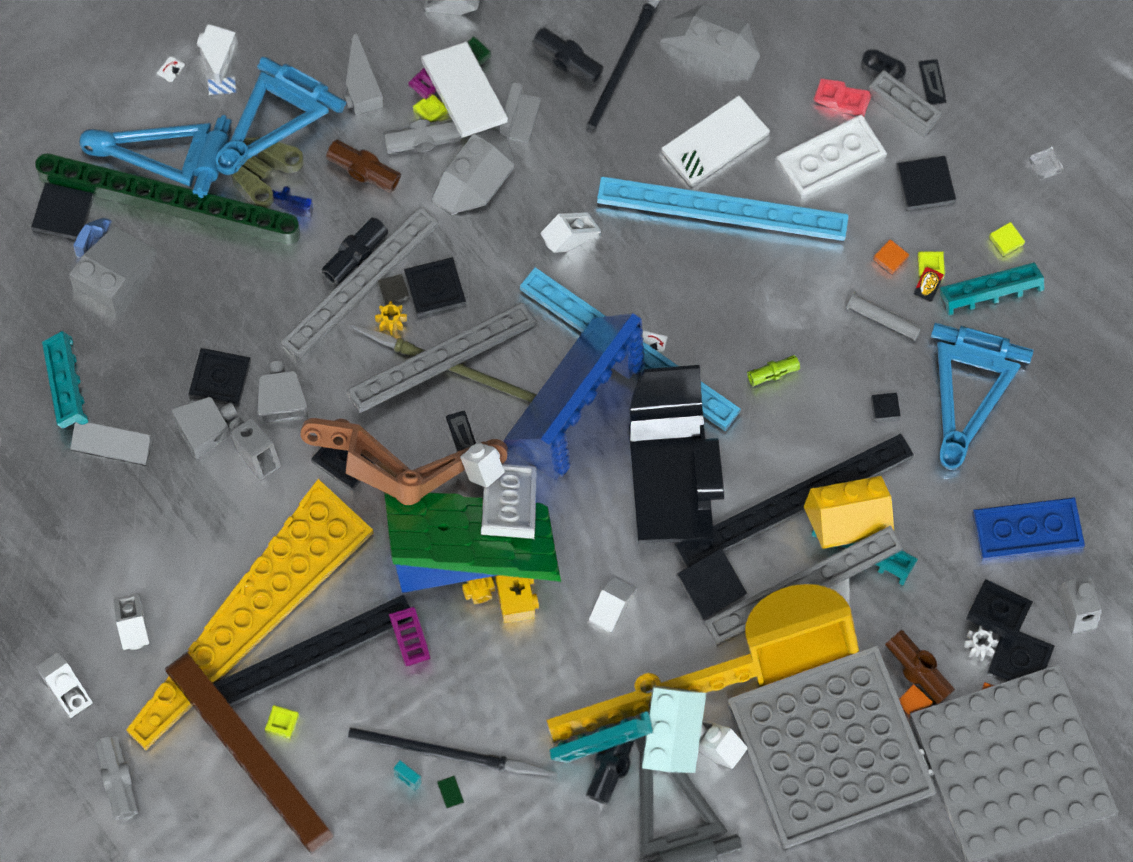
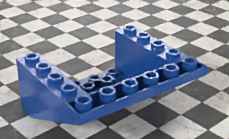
M634 313L593 318L505 437L504 443L507 445L508 450L532 466L537 467L538 470L555 481L559 475L563 477L571 466V463H569L570 455L566 431L570 425L574 427L582 416L580 411L586 404L589 406L594 401L599 385L607 383L613 373L611 371L612 368L628 379L633 374L637 375L642 370L645 364L643 361L645 354L643 351L642 319Z

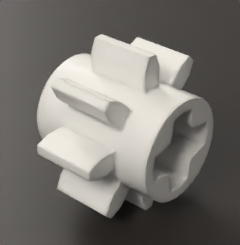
M979 626L976 633L973 631L968 632L967 636L970 640L965 641L964 647L969 648V657L974 655L979 657L980 661H983L986 654L990 657L994 655L995 652L991 647H996L998 640L992 639V631H984ZM981 641H983V642L985 643V645L983 644V645H981V646H978V645L976 644V643H980Z

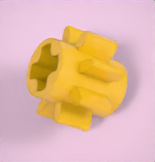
M392 301L384 307L380 305V314L375 315V322L380 323V331L386 330L390 332V335H393V332L398 329L403 331V324L401 322L407 321V314H401L403 306L399 305L397 307L393 305Z
M492 577L466 581L467 584L462 585L466 600L472 599L474 604L489 601L492 598L491 592L495 591Z

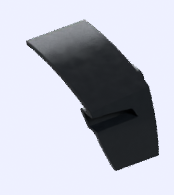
M700 365L644 369L632 395L629 425L638 544L714 541L711 500L724 499V485L719 439H705Z

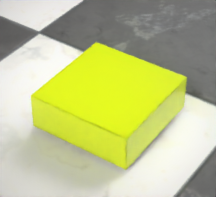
M434 94L427 100L423 98L413 106V111L422 120H428L430 123L436 122L448 113L445 105Z
M1011 222L990 233L989 236L1003 257L1023 246L1025 242Z
M918 251L919 278H921L925 267L945 275L943 251Z
M273 705L265 732L291 740L299 712Z

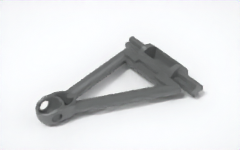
M646 736L637 738L635 743L640 753V857L659 854V857L644 862L718 861V856L741 850V839L738 834L712 840L711 837L724 834L728 830L688 775L683 772L669 773L705 821V824L654 839L653 770L642 768Z

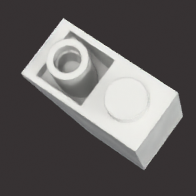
M58 652L35 667L70 718L93 703L68 663Z
M702 719L698 751L715 763L733 769L748 747L731 728Z

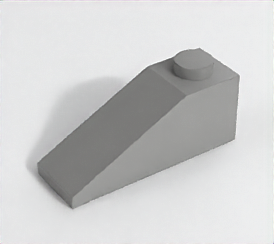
M358 34L352 36L346 79L347 93L343 94L344 100L347 102V108H352L355 116L383 107L382 93Z

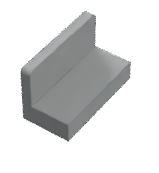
M512 83L504 110L508 120L507 123L500 125V134L506 138L527 143L531 137L541 99L522 94V84Z

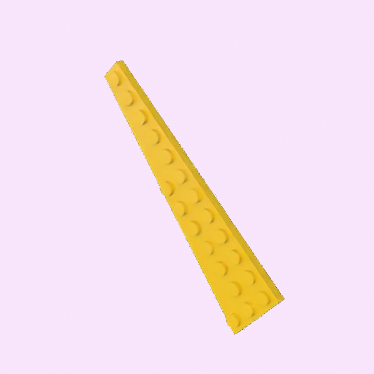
M317 479L301 500L292 516H289L285 521L284 526L276 537L272 538L263 554L252 564L249 572L243 576L210 619L198 639L188 648L187 653L213 684L220 681L374 533L373 529L324 483ZM168 677L155 691L152 699L145 704L126 731L146 751L192 705L172 679Z

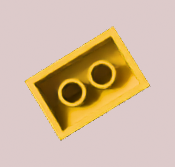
M882 476L812 488L804 504V509L822 549L859 542L889 526L894 530L892 499Z

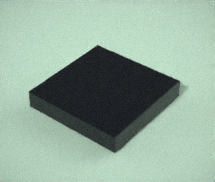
M946 156L897 163L896 169L907 211L955 204L956 196Z
M45 183L31 225L32 231L76 240L87 222L94 194Z
M453 257L404 269L417 317L466 305Z
M200 348L189 390V397L200 400L211 397L215 403L227 404L231 402L233 406L239 407L251 357Z
M321 447L311 459L314 465L351 491L361 482L346 474L347 450ZM361 454L362 457H364L365 459H367V460L370 461L371 463L375 464L374 462H372V461L369 460L367 457H365L364 455Z
M722 548L675 574L701 620L747 594Z
M985 579L966 619L1014 642L1033 601Z
M1020 631L1014 642L1001 636L986 675L1007 682L1046 669L1055 645Z

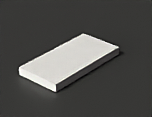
M467 42L422 56L421 62L462 138L507 123L508 117Z
M738 96L662 147L661 153L692 188L767 137L770 130L745 101ZM696 150L705 174L689 179L680 155Z
M861 114L776 156V161L800 199H803L885 158L887 152Z
M502 464L505 473L489 487H484L481 534L534 539L537 467Z

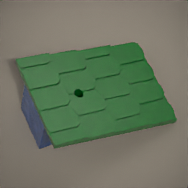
M384 492L393 564L396 565L402 593L497 575L561 582L548 506L536 503L534 539L482 535L483 498L464 497L461 494L428 493L419 502L413 505H404L395 497Z

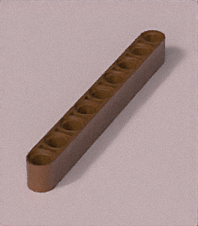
M186 652L167 666L165 671L305 848L313 854L331 840L333 834L193 658Z

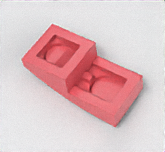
M821 79L814 101L840 112L857 116L862 114L864 117L871 94L867 90L847 88L845 82Z

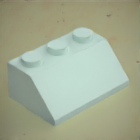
M653 685L649 708L653 733L645 737L642 768L665 772L695 773L706 692Z

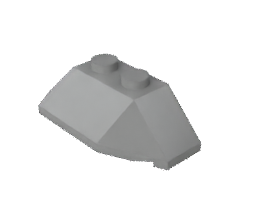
M705 4L670 19L661 37V41L748 77H751L760 58L747 21Z
M491 128L473 134L445 170L431 203L451 215L487 205L515 168L508 139Z

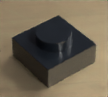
M897 393L871 396L874 422L900 420L901 415Z

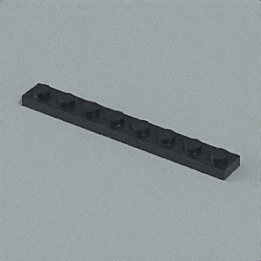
M403 594L224 678L213 685L232 707L393 631L389 614L410 608ZM412 617L398 620L397 623L401 625L413 620Z

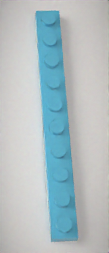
M602 176L597 203L840 241H845L849 214Z
M534 268L520 285L522 292L582 333L593 318L607 317L537 268ZM643 342L645 354L643 361L645 364L640 371L641 374L644 369L678 366ZM701 382L703 417L726 431L739 415L741 408Z

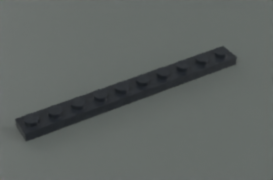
M899 434L714 525V541L680 542L675 545L674 549L685 568L719 548H722L725 552L805 512L804 504L812 488L876 477L912 459L914 454L903 435Z

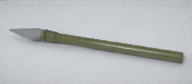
M350 325L354 330L384 346L394 348V351L397 353L401 351L402 354L415 356L425 351L408 341L404 342L403 338L396 339L388 334ZM462 364L448 369L530 403L537 395Z

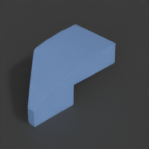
M101 218L85 224L73 245L76 256L82 257L91 248L94 237L101 239L107 233L111 224L110 219Z

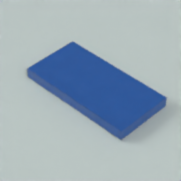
M1075 497L974 509L972 512L981 561L1084 549L1085 547Z

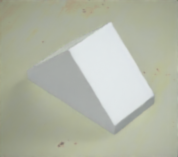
M613 577L602 589L589 622L612 634L637 588Z

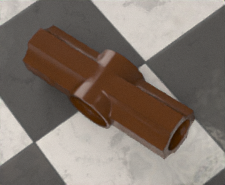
M336 139L332 142L326 154L327 160L347 170L352 178L361 183L368 181L388 193L394 191L398 186L401 173L379 162V159L367 150L358 151Z
M903 630L899 631L885 644L903 665V674L906 679L913 684H920L937 704H940L955 690L937 669L935 657L926 650H920Z

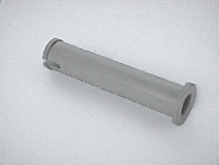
M857 292L853 293L846 310H854L916 341L922 329L921 325L919 326L857 296Z

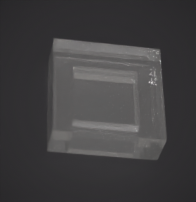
M1052 147L1029 157V162L1039 180L1063 170V166Z

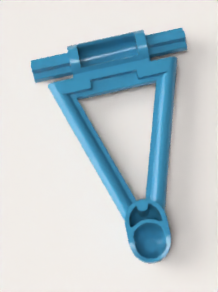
M262 57L257 68L263 72L260 73L231 141L225 144L217 153V169L224 175L235 174L249 158L329 113L328 108L337 113H342L347 102L330 93L328 86L288 64L281 66L267 57ZM266 90L305 111L302 115L248 146L243 143Z
M221 115V118H217L213 131H210L211 123L112 133L105 130L88 129L80 135L79 144L81 150L88 155L100 157L113 156L189 187L192 186L194 177L197 176L193 194H198L199 198H203L204 195H208L211 183L218 178L219 170L216 167V156L223 146L230 141L228 132L232 120L227 119L226 115ZM193 136L182 171L117 146L118 143ZM85 146H90L93 150H87Z
M935 323L931 337L955 344L954 346L943 342L937 343L943 442L939 460L943 467L953 470L959 468L964 462L968 445L1021 367L1019 363L1005 360V358L1030 364L1033 349L1011 344L1008 338L969 327L960 326V329ZM951 360L1001 373L962 432L955 429Z

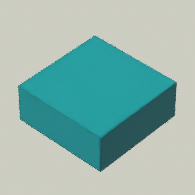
M401 760L393 768L394 776L412 790L416 791L422 784L421 776Z

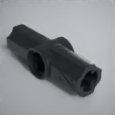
M545 27L536 33L532 46L550 57L558 69L566 73L571 71L590 85L595 84L600 78L604 66L584 54L583 49L576 42L569 39L565 41Z
M371 217L355 235H349L339 246L338 252L321 269L322 273L331 283L339 285L355 267H358L372 253L376 245L386 237L388 229L379 219Z
M636 739L597 753L594 764L596 772L586 793L588 798L608 805L618 779L625 777L630 769V758L628 756Z

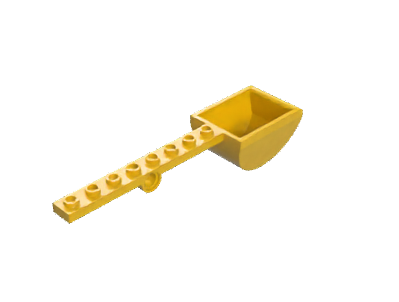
M800 584L777 590L756 604L747 618L745 635L750 654L661 682L660 678L655 674H642L635 681L636 691L547 719L553 741L567 740L574 735L592 732L599 727L611 723L616 724L623 719L640 715L646 711L649 712L652 692H646L652 690L653 685L707 693L713 690H721L725 686L737 682H746L750 678L756 677L759 687L855 654L859 652L850 606L842 595L825 586Z

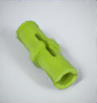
M795 355L776 362L772 360L763 367L747 371L749 383L754 387L766 381L779 380L785 374L800 370V363Z

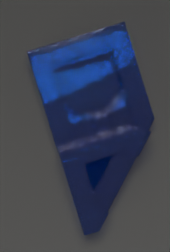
M288 186L283 187L282 192L272 190L274 196L273 203L293 214L311 219L313 213L312 199L291 195L290 187Z

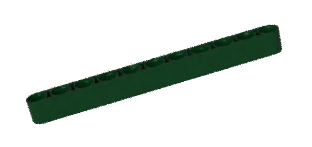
M42 154L35 161L39 179L44 184L48 183L91 192L94 194V197L285 245L295 244L300 238L298 219L288 213L212 194L199 198L198 194H193V189L53 154ZM47 167H53L50 171H43ZM70 173H77L74 177H67ZM94 179L101 180L98 183H91ZM118 185L125 186L122 189H115V187ZM142 191L149 192L146 195H139V193ZM166 197L173 198L171 201L168 202L163 201V199ZM190 203L197 204L195 207L192 208L187 207V205ZM214 209L221 210L219 213L216 214L211 213V211ZM238 215L245 216V218L241 220L235 219V217ZM262 221L270 222L268 225L265 226L259 225V223ZM286 227L294 228L290 232L283 231Z

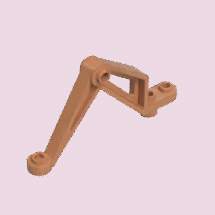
M310 418L302 424L300 432L302 440L309 445L347 450L346 474L395 497L404 505H413L419 502L423 496L464 471L465 468L460 457L470 448L468 447L417 469L410 470L363 427L358 424H352L346 419L332 421ZM490 439L486 442H481L497 449L500 454L501 464L506 461L508 447L503 441ZM361 454L364 455L365 457H367L369 460H371V461L374 462L375 464L371 463L370 461H368L367 459H365L364 457H362Z

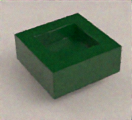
M472 37L467 42L480 66L491 57V51L477 38Z

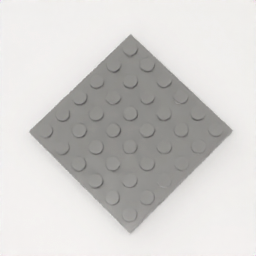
M878 646L728 699V704L743 743L748 747V756L784 849L936 795L935 787Z
M1059 665L910 713V720L921 748L925 752L924 756L928 766L934 772L933 779L966 862H978L1118 814V809Z

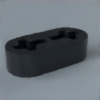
M875 49L868 50L863 54L861 68L867 74L877 78L883 70L891 75V71L897 69L899 71L893 77L900 82L904 80L906 66L900 60ZM872 59L877 60L873 65L868 64Z

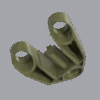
M262 137L245 138L243 143L248 146ZM277 142L249 158L235 174H232L233 185L249 204L268 208L274 201L273 191L269 185L259 178L262 180L267 179L272 168L289 174L299 171L304 164L302 151L294 146ZM292 157H299V161L295 164H288L286 162ZM261 194H269L268 199L265 201H258L256 197Z

